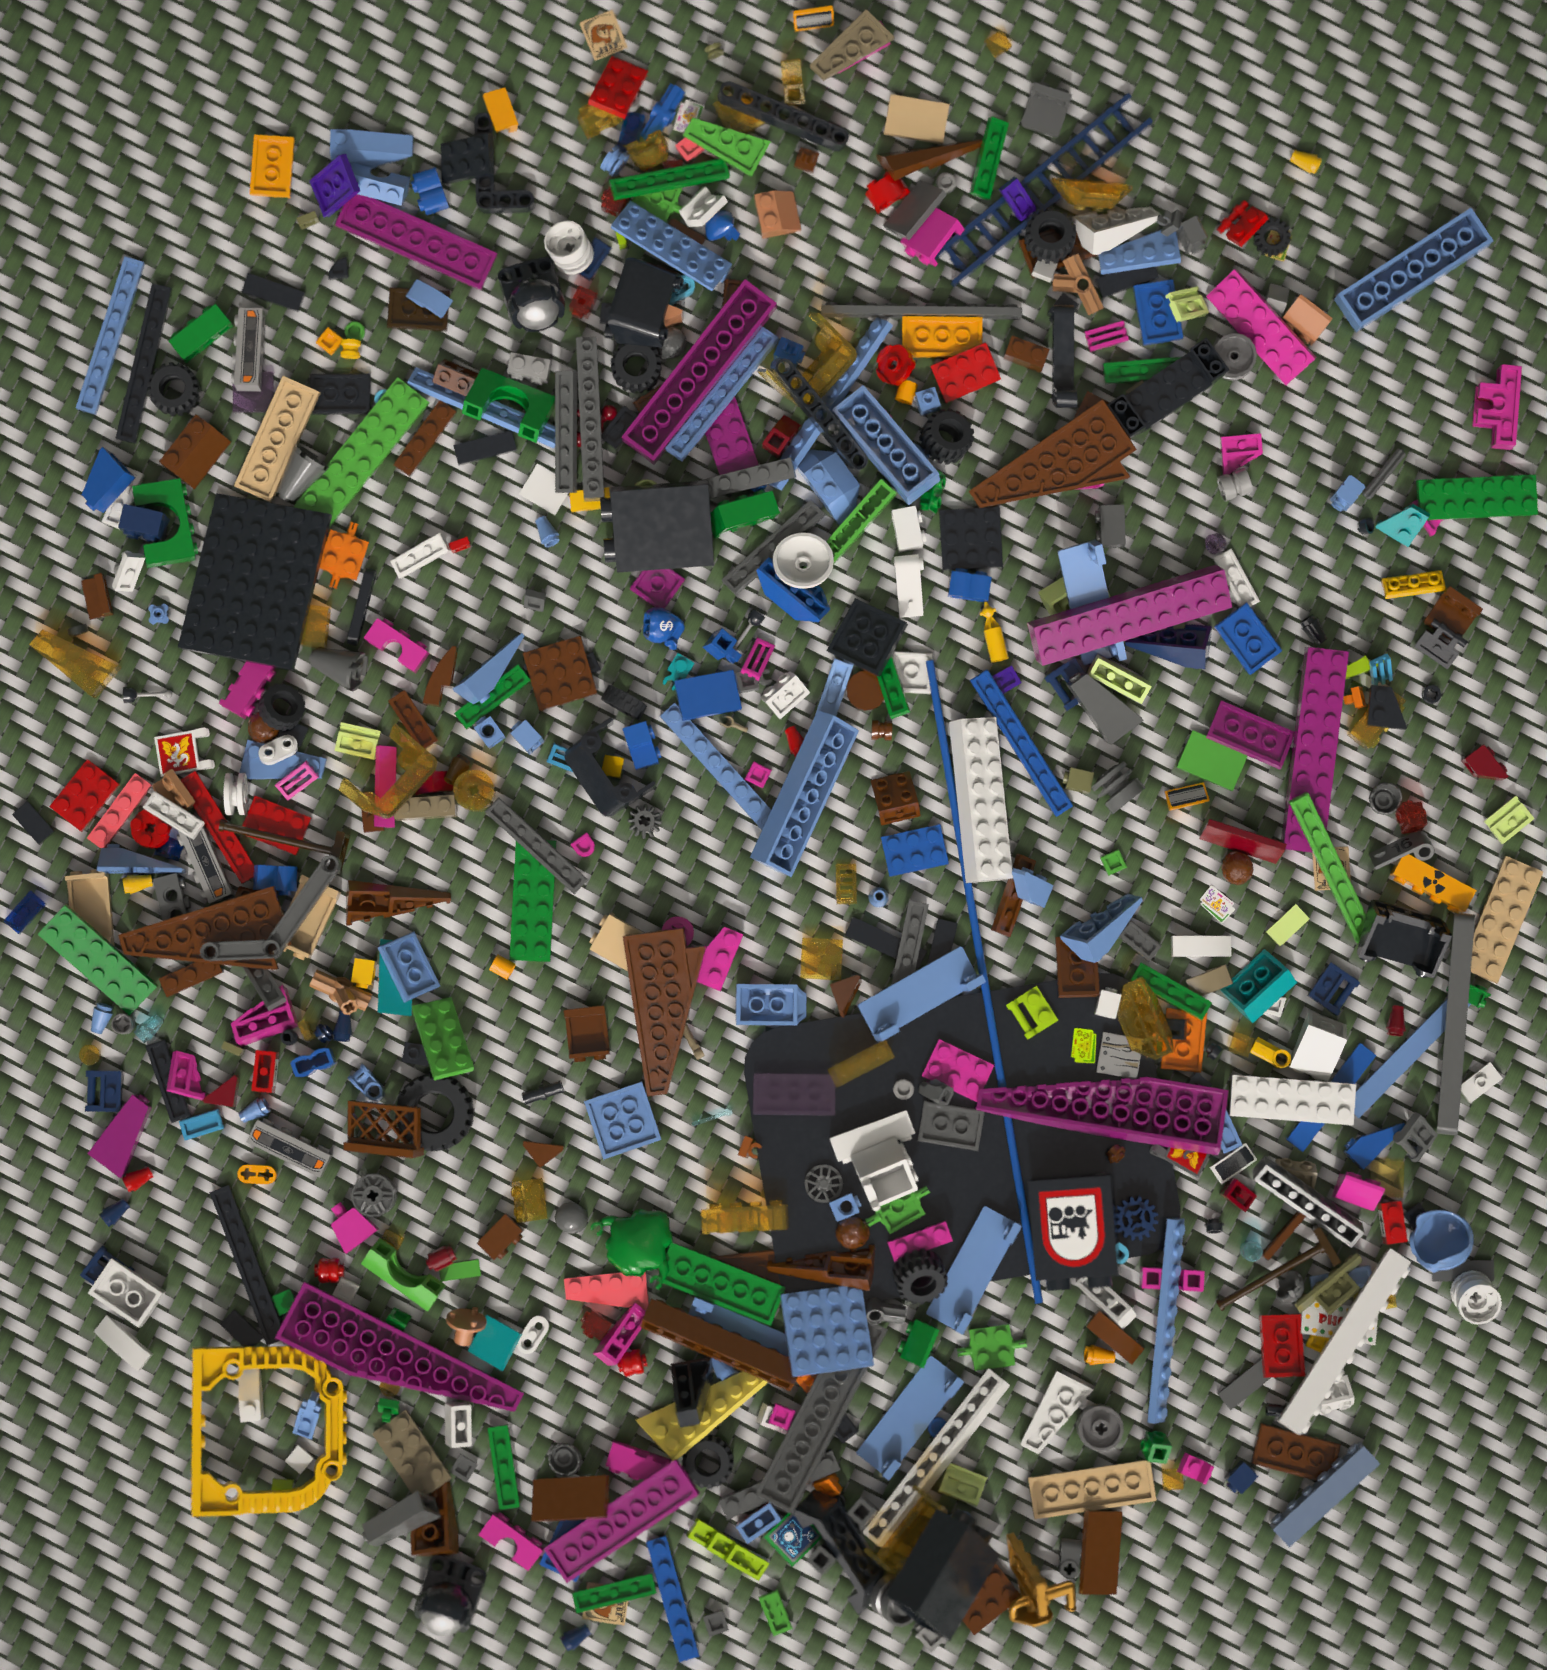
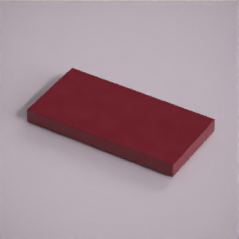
M1212 819L1207 821L1199 837L1200 840L1239 851L1274 864L1278 862L1287 846L1286 843Z

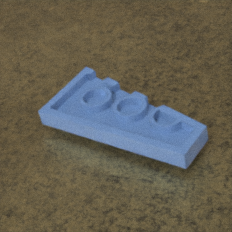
M1160 230L1098 254L1101 275L1181 263L1176 231L1166 237Z
M247 740L239 772L246 773L247 779H282L306 760L309 762L310 767L314 768L315 773L320 775L317 779L323 778L327 762L326 758L296 752L293 756L273 765H265L259 758V749L264 744ZM266 751L265 754L269 756L272 754V751ZM304 768L291 779L297 778L299 775L305 772L306 769ZM308 774L303 779H309L311 775Z

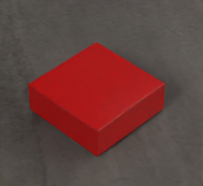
M468 537L448 543L453 554L471 547Z

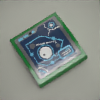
M787 1513L780 1522L771 1528L764 1538L793 1567L822 1538V1535L813 1524L802 1528L795 1515Z

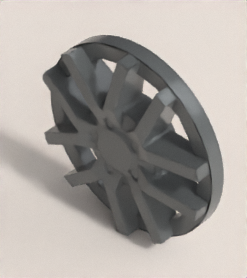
M817 1165L806 1175L805 1190L814 1201L820 1203L831 1202L842 1191V1177L838 1170L830 1165ZM820 1168V1176L814 1174L813 1171ZM823 1168H828L827 1176L822 1175ZM830 1171H834L837 1176L829 1178ZM813 1175L816 1177V1182L808 1180L809 1176ZM839 1178V1184H832V1179ZM808 1183L815 1185L810 1191L808 1189ZM839 1186V1190L835 1194L831 1187ZM817 1188L820 1192L814 1197L811 1193ZM830 1190L834 1195L830 1199L826 1194V1191ZM822 1192L825 1195V1200L818 1199Z

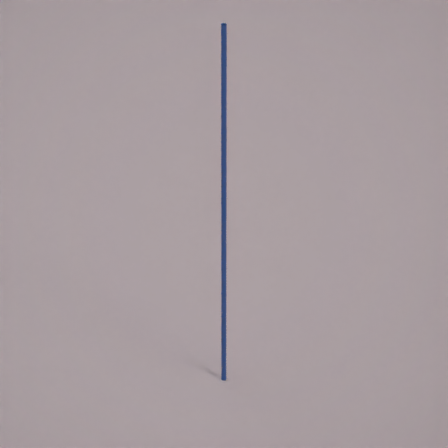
M934 660L926 661L977 966L979 975H983L986 980L981 985L997 1083L998 1088L1006 1087L972 883H966L957 794ZM1003 1116L1035 1304L1043 1303L1040 1281H1036L1032 1233L1012 1118Z

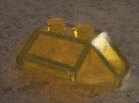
M1053 177L1051 180L1066 203L1073 205V209L1085 210L1086 207H1092L1093 211L1103 212L1104 208L1112 209L1133 189V186L1126 183Z
M1140 977L1125 984L1122 989L1123 992L1117 1016L1131 1050L1154 1060L1174 1052L1172 1032L1156 995L1145 979Z

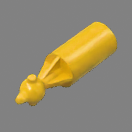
M984 602V608L980 615L986 617L984 635L991 663L1009 659L1002 628L992 617L994 612H996V608H992L988 602Z

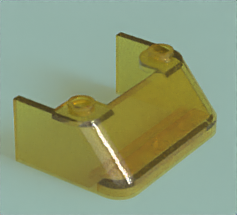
M810 312L808 316L821 328L815 337V344L821 353L802 373V376L818 396L822 398L855 362L857 352L820 313ZM759 368L757 370L778 393L798 406L768 369ZM792 379L791 386L792 388H795L798 384V381ZM806 393L803 397V401L805 404H807L810 401V395L808 393Z
M396 723L393 725L389 737L404 749L398 756V763L406 772L381 798L372 792L362 793L345 777L342 779L339 791L361 810L382 818L393 817L436 771L438 765L436 758Z
M916 1485L912 1488L921 1495L920 1499L878 1553L868 1548L864 1550L866 1554L885 1570L894 1575H898L935 1510L938 1509L946 1514L948 1513V1509L931 1493Z

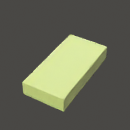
M1295 904L1266 933L1280 947L1310 918Z

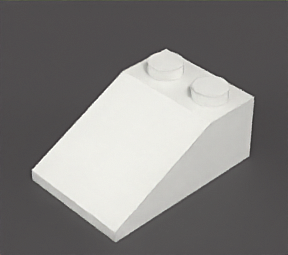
M114 1259L109 1261L88 1292V1294L138 1328L145 1324L166 1293V1291Z

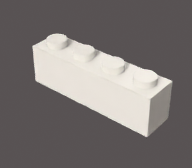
M907 1110L829 1139L837 1161L842 1160L843 1164L852 1161L851 1155L893 1137H896L897 1140L900 1139L901 1143L912 1139L911 1135L915 1134Z

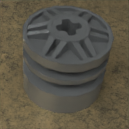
M1125 761L1108 769L1091 787L1093 791H1096L1101 786L1104 790L1097 796L1099 798L1106 794L1110 796L1105 806L1112 814L1146 788L1138 777L1128 781L1127 777L1132 773L1131 769L1124 774L1120 771L1127 765Z
M381 1173L367 1174L361 1177L352 1189V1202L355 1208L361 1214L368 1217H377L388 1213L395 1206L398 1198V1190L394 1181ZM372 1189L374 1192H378L379 1196L375 1198L376 1201H374L373 1198H369V1194L372 1193Z

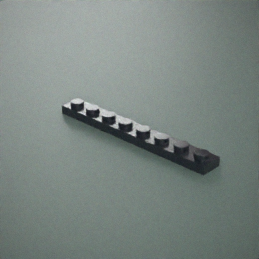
M157 284L151 285L116 433L117 440L137 444L148 397L147 390L149 388L147 387V382L151 381L149 376L153 375L173 290L171 287Z
M230 1185L209 1192L266 1346L279 1342L280 1340L275 1337L282 1323L271 1298Z

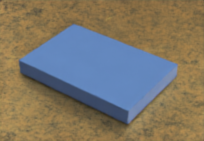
M411 932L378 947L404 1003L440 987L415 932Z

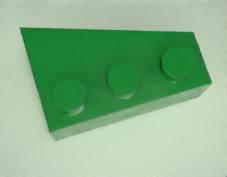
M760 490L753 493L754 496L751 497L742 495L735 498L736 501L730 503L729 500L717 503V507L710 513L711 530L714 539L720 537L724 532L732 531L733 533L738 531V528L748 525L753 526L774 519L779 515L780 511L773 491L765 492V490Z

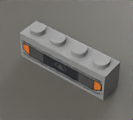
M239 308L238 315H235L237 334H234L233 340L234 346H236V353H233L232 356L235 372L231 374V382L235 385L237 391H261L266 319L263 308Z
M205 825L194 840L178 831L177 839L181 846H185L187 851L184 854L188 864H192L195 871L192 873L197 883L200 882L203 888L200 892L204 901H208L209 904H215L233 896L234 892Z
M266 1118L263 1121H256L246 1141L247 1143L319 1178L323 1177L333 1156L329 1153L330 1149L322 1145L315 1147L310 1144L311 1140L303 1136L297 1138L292 1135L293 1131L282 1127L280 1130L274 1127V1122Z

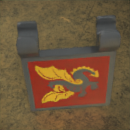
M1158 1144L1151 1146L1149 1151L1151 1154L1168 1161L1196 1178H1199L1210 1155L1167 1147L1165 1150Z

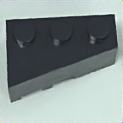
M711 1357L671 1364L675 1407L680 1428L701 1423L714 1375Z

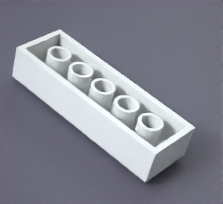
M1231 1075L1229 1116L1354 1125L1356 1084Z

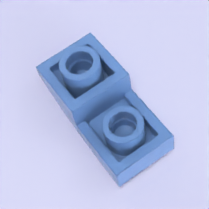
M418 279L414 281L406 294V297L417 305L426 307L440 318L445 315L453 302L452 299Z

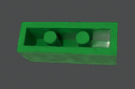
M216 304L206 307L202 311V315L197 319L192 318L187 322V326L183 330H177L171 335L169 343L186 364L233 327Z

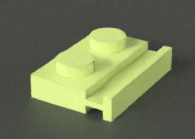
M1198 286L1170 292L1165 296L1171 302L1169 306L1177 322L1202 317L1209 313L1202 295H1199L1197 292Z
M341 722L334 751L375 760L376 746L379 744L381 731Z
M1514 796L1483 822L1489 827L1499 842L1504 844L1535 818L1518 800V797Z
M950 1463L938 1492L977 1507L987 1477Z

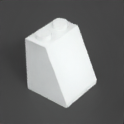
M1309 1010L1291 1055L1290 1067L1295 1072L1307 1073L1318 1081L1325 1080L1328 1082L1347 1041V1025Z

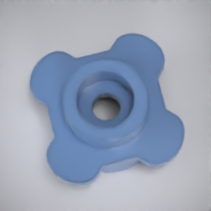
M166 604L161 606L150 605L148 608L150 611L149 622L153 625L156 623H168V606Z

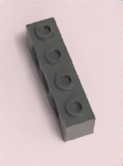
M175 873L153 879L163 921L173 918V913L176 910H180L182 915L189 913L188 909L191 908L189 897H185L183 889H186L184 877H180V874ZM175 890L178 897L175 901H170L168 895L171 891Z

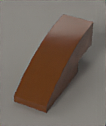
M452 646L433 671L425 690L424 705L441 707L443 689H452L458 654L457 647Z
M1099 1310L1096 1311L1085 1325L1131 1365L1144 1351L1141 1345Z

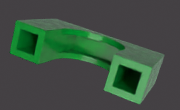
M481 368L464 400L462 414L481 421L486 409L493 401L498 399L513 400L519 403L526 412L520 423L518 436L537 443L554 410L555 396Z
M178 478L132 486L136 507H167L177 515L180 522L179 530L173 538L164 542L143 545L146 567L151 568L194 561L195 554H198L197 543L192 542L191 535L195 533L193 523L188 521L187 515H191L189 503H185L184 496L187 495L185 483L181 484V479Z

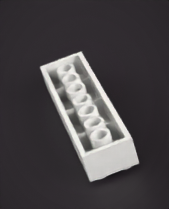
M996 717L967 718L949 722L966 883L1012 879V863Z

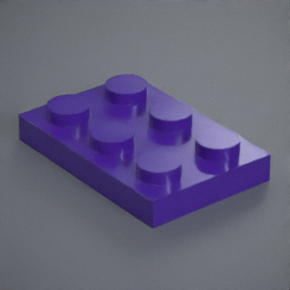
M346 154L339 155L310 180L323 217H330L360 192L359 184L356 181Z

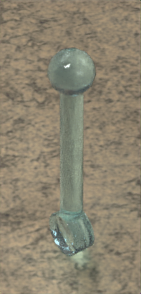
M727 1108L724 1112L692 1122V1127L725 1115L731 1116L732 1109Z

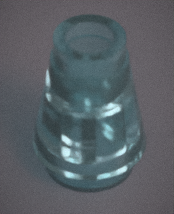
M155 1014L136 1026V1030L133 1033L145 1044L147 1041H151L164 1022Z

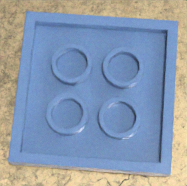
M642 1082L584 1101L603 1160L662 1140Z

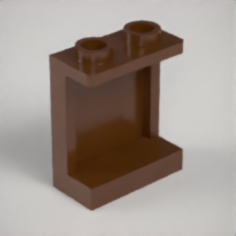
M605 1006L564 1010L569 1059H574V1062H584L586 1057L594 1056V1060L606 1059V1055H610Z

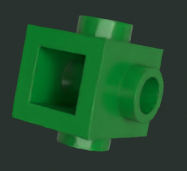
M1146 1431L1145 1437L1140 1443V1450L1143 1452L1147 1462L1167 1464L1172 1445L1166 1434L1160 1431Z

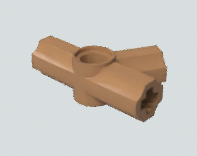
M1079 253L1063 260L1068 274H1054L1053 291L1078 293L1088 316L1103 309L1104 306L1093 285V280L1090 278ZM1081 279H1086L1089 283V287L1086 290H1081L1078 286V282Z
M316 970L309 987L329 995L332 1001L338 1003L343 1014L347 1015L356 1012L357 1009L365 1011L373 995L353 986V983L347 978H335L319 970Z

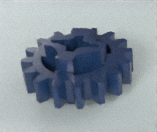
M1131 1196L1130 1202L1123 1200L1124 1206H1117L1118 1210H1120V1213H1116L1119 1218L1117 1225L1121 1226L1118 1232L1124 1231V1238L1131 1235V1240L1134 1241L1135 1236H1138L1139 1240L1142 1241V1235L1145 1234L1148 1238L1150 1237L1149 1230L1155 1232L1156 1229L1153 1227V1224H1158V1221L1154 1220V1217L1158 1216V1213L1152 1212L1155 1206H1148V1199L1141 1202V1197L1139 1196L1137 1201H1134V1198ZM1140 1205L1136 1210L1131 1211L1128 1209L1129 1206ZM1146 1210H1148L1150 1214V1222H1148L1144 1218V1213ZM1141 1211L1140 1219L1142 1221L1140 1223L1136 1222L1131 1227L1133 1221L1131 1215L1136 1216ZM1123 1215L1128 1218L1129 1223L1127 1227L1123 1224ZM1137 1227L1145 1228L1141 1232H1133Z

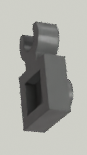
M764 669L759 681L755 680L753 676L752 678L749 677L746 673L736 672L734 675L739 694L759 690V684L769 686L772 683V679L765 680L763 678V675L769 674V669Z

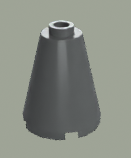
M295 444L277 489L280 493L278 496L286 502L290 500L295 501L329 469V466L324 461L319 463L317 455Z
M317 648L311 652L309 657L312 667L350 691H355L360 687L362 683L359 681L361 675H366L368 668V656H365L363 652Z

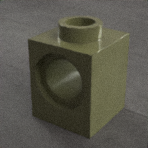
M1071 767L1069 772L1065 771L1062 783L1066 784L1065 789L1089 794L1094 773Z

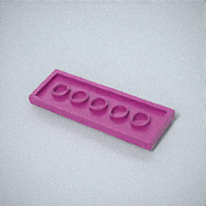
M1237 268L1206 296L1239 334H1243L1253 342L1257 354L1285 385H1288L1317 358Z

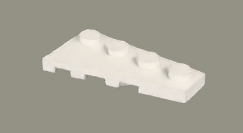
M1056 1371L1020 1445L1039 1454L1093 1389Z

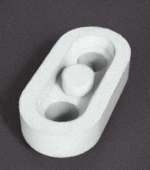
M284 735L264 744L259 749L260 761L265 765H273L293 756L298 750L297 740L291 735ZM290 742L291 745L289 747H285L284 743ZM266 751H272V754L269 756L265 754Z
M535 1316L529 1321L517 1344L520 1352L530 1354L536 1350L549 1329V1322L545 1317ZM537 1322H541L543 1328L538 1330L536 1329L535 1324ZM526 1339L531 1341L530 1347L524 1345Z

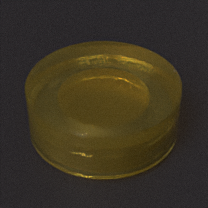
M86 1045L79 1052L81 1062L86 1065L96 1064L101 1057L99 1048L94 1045Z
M380 1383V1391L387 1397L395 1396L401 1389V1386Z

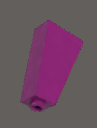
M139 1094V1096L132 1095L87 1153L119 1178H123L127 1173L152 1106L148 1104L149 1100L142 1094Z

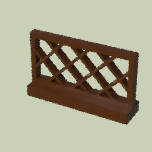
M349 1100L347 1142H343V1150L405 1158L423 1156L424 1147H420L421 1107ZM355 1106H359L364 1112L359 1118L355 1114ZM373 1108H376L381 1114L376 1120L370 1113ZM390 1110H394L398 1115L394 1122L387 1115ZM408 1112H414V1121L411 1124L405 1117ZM365 1116L372 1123L368 1129L361 1122ZM383 1118L389 1124L385 1131L378 1124ZM400 1120L407 1127L402 1133L396 1126ZM357 1125L363 1132L360 1137H354V1128ZM374 1127L380 1133L377 1139H374L370 1134ZM391 1129L398 1136L395 1141H392L387 1135ZM409 1131L414 1136V1143H409L404 1137Z

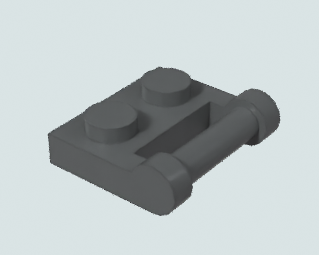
M1414 1112L1403 1129L1394 1134L1393 1140L1397 1145L1402 1146L1412 1162H1418L1438 1134L1421 1114ZM1409 1137L1418 1145L1415 1149L1407 1141Z

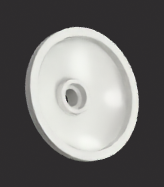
M792 534L784 538L777 545L773 554V567L777 576L784 583L795 588L815 587L824 582L833 569L834 557L830 546L825 540L814 534ZM804 565L806 568L802 569L800 566Z

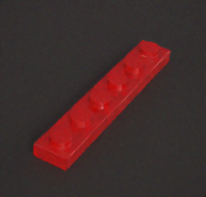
M197 771L182 778L181 782L195 800L193 805L195 810L205 823V826L241 884L254 878L255 865L236 834L226 830L223 832L219 831L221 819L226 820Z

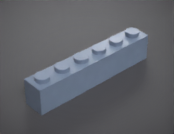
M1361 1442L1351 1445L1344 1457L1337 1458L1332 1463L1331 1469L1327 1472H1322L1317 1477V1481L1312 1486H1307L1297 1500L1293 1499L1288 1503L1287 1509L1282 1514L1278 1513L1272 1518L1270 1527L1290 1548L1378 1467L1380 1463Z

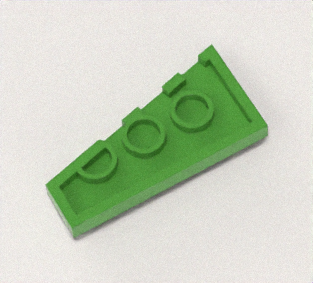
M691 118L682 134L683 137L750 177L753 175L771 141L696 118Z

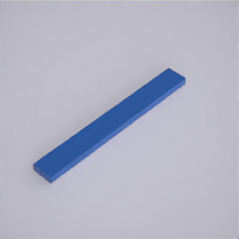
M986 669L970 680L971 684L992 717H996L997 725L1055 817L1073 807L989 671Z

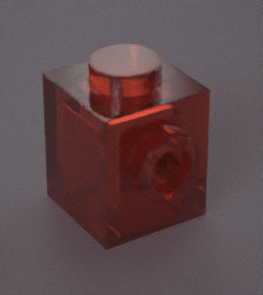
M609 186V189H605L601 196V200H603L601 210L618 217L625 208L629 198L614 201Z
M579 285L569 305V310L572 312L571 315L578 319L583 317L588 319L598 299L597 293Z
M594 1309L591 1312L586 1311L580 1320L583 1323L581 1328L584 1329L582 1333L591 1339L596 1337L600 1341L613 1324L612 1321Z

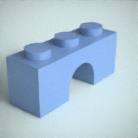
M352 162L351 167L360 188V192L357 194L402 206L408 195L410 177L390 173L388 177L384 178L376 177L371 174L372 167Z

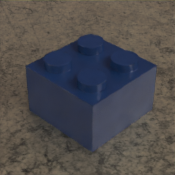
M123 504L118 528L130 539L138 540L141 537L149 543L164 542L170 519L163 512Z

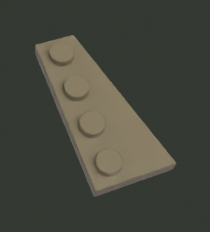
M866 9L810 64V68L825 81L891 42L895 37Z

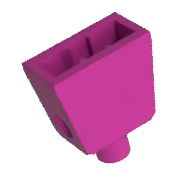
M340 1202L331 1209L338 1218L331 1224V1227L345 1254L379 1230L370 1219L361 1214L355 1207L347 1211Z

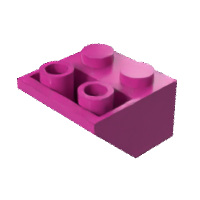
M1346 1171V1174H1339L1332 1197L1374 1211L1385 1188L1380 1187L1381 1183L1365 1178V1181L1360 1180L1361 1176Z

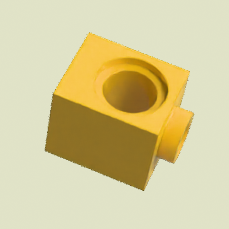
M355 958L351 982L356 983L358 988L368 989V985L373 986L377 961Z

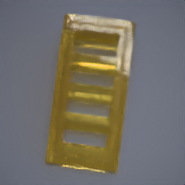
M836 864V905L857 904L856 864ZM840 870H852V874H840ZM840 878H852V882H840ZM840 886H852V890H840ZM840 894H852V898H841Z

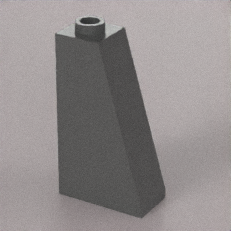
M1078 672L1069 678L1070 682L1066 685L1106 743L1112 745L1144 721L1142 717L1088 674L1083 672L1080 674Z
M419 1491L411 1494L362 1524L364 1540L368 1544L378 1547L440 1518L441 1515L436 1499Z

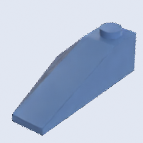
M330 129L331 162L339 155L346 154L350 164L353 162L372 167V169L386 163H393L413 156V135Z
M523 633L514 637L498 650L495 656L482 663L480 669L478 668L452 688L453 691L472 704L479 701L481 704L490 697L489 693L495 688L523 640Z
M107 844V848H101L97 871L108 874H186V869L119 848V844Z
M1126 894L1107 905V910L1104 912L1091 914V919L1082 924L1080 921L1075 923L1060 935V938L1082 960L1096 963L1109 952L1143 899L1139 896Z

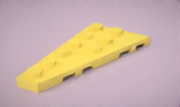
M742 1371L711 1385L699 1425L680 1428L675 1402L637 1419L636 1422L661 1450L674 1461L685 1454L768 1382Z

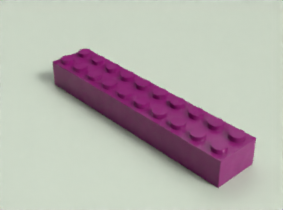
M745 279L622 435V441L655 465L666 451V446L777 309V303Z
M1216 564L1027 622L1035 659L1044 666L1232 608L1225 570Z
M1305 647L1281 842L1287 844L1286 850L1313 853L1288 802L1305 792L1309 794L1327 831L1349 656L1347 651Z

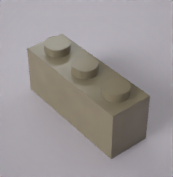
M455 795L393 799L394 819L396 821L457 817Z

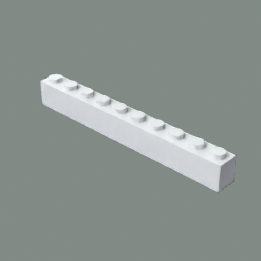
M1391 1248L1386 1250L1277 1420L1279 1423L1297 1435L1307 1432L1311 1426L1309 1422L1311 1417L1318 1415L1323 1407L1320 1403L1324 1397L1328 1399L1334 1390L1331 1386L1335 1380L1339 1381L1345 1372L1342 1369L1345 1364H1350L1356 1355L1353 1353L1357 1346L1361 1347L1367 1338L1365 1333L1368 1329L1372 1330L1378 1321L1376 1316L1379 1311L1383 1313L1388 1306V1297L1390 1294L1394 1296L1400 1285L1397 1283L1401 1277L1405 1278L1410 1272L1411 1268L1408 1266L1411 1262Z
M988 1369L862 1533L878 1546L886 1548L1009 1388L1010 1384L992 1370Z

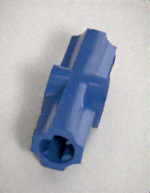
M669 85L660 102L658 101L653 107L650 119L640 134L642 138L649 143L656 144L665 127H668L676 113L675 110L683 99L685 91L676 85Z

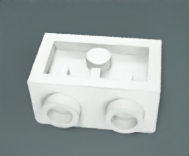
M703 187L679 212L688 227L703 226L728 201L724 195H711L707 187Z
M789 671L782 674L778 682L773 686L766 688L760 698L781 719L810 692L799 678Z
M1347 1375L1342 1376L1339 1381L1335 1380L1331 1386L1334 1388L1328 1399L1324 1397L1320 1403L1323 1406L1319 1412L1320 1415L1328 1414L1331 1410L1338 1408L1345 1410L1354 1404V1394Z

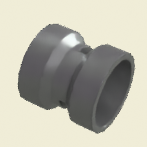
M117 1014L112 1019L111 1026L116 1033L129 1034L135 1028V1020L127 1014Z

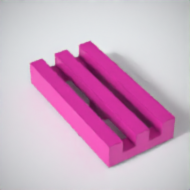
M1123 321L1084 333L1090 352L1129 341ZM1120 327V330L1090 338L1091 335ZM1122 334L1123 336L1122 338L1111 340L1105 343H1101L1094 346L1092 345L1093 342L1114 337Z
M757 637L740 673H746L749 677L752 678L753 676L755 680L759 681L775 645ZM758 644H761L762 647L754 661L752 668L748 669L747 667L758 647ZM768 647V653L757 673L755 672V669L765 651V648Z
M306 760L279 780L275 786L288 801L319 778L320 775L315 773L314 768L310 767L309 762ZM304 768L306 769L305 772H303L301 775H299L285 787L281 786L289 779H291L293 776H295L297 773H299L301 770H303ZM308 774L311 775L309 779H307L305 782H303L289 794L286 792L288 789H290L292 786H294Z

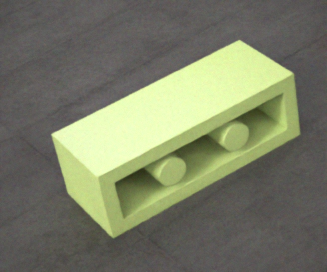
M1099 654L1096 655L1088 669L1090 677L1141 704L1152 687L1151 682Z

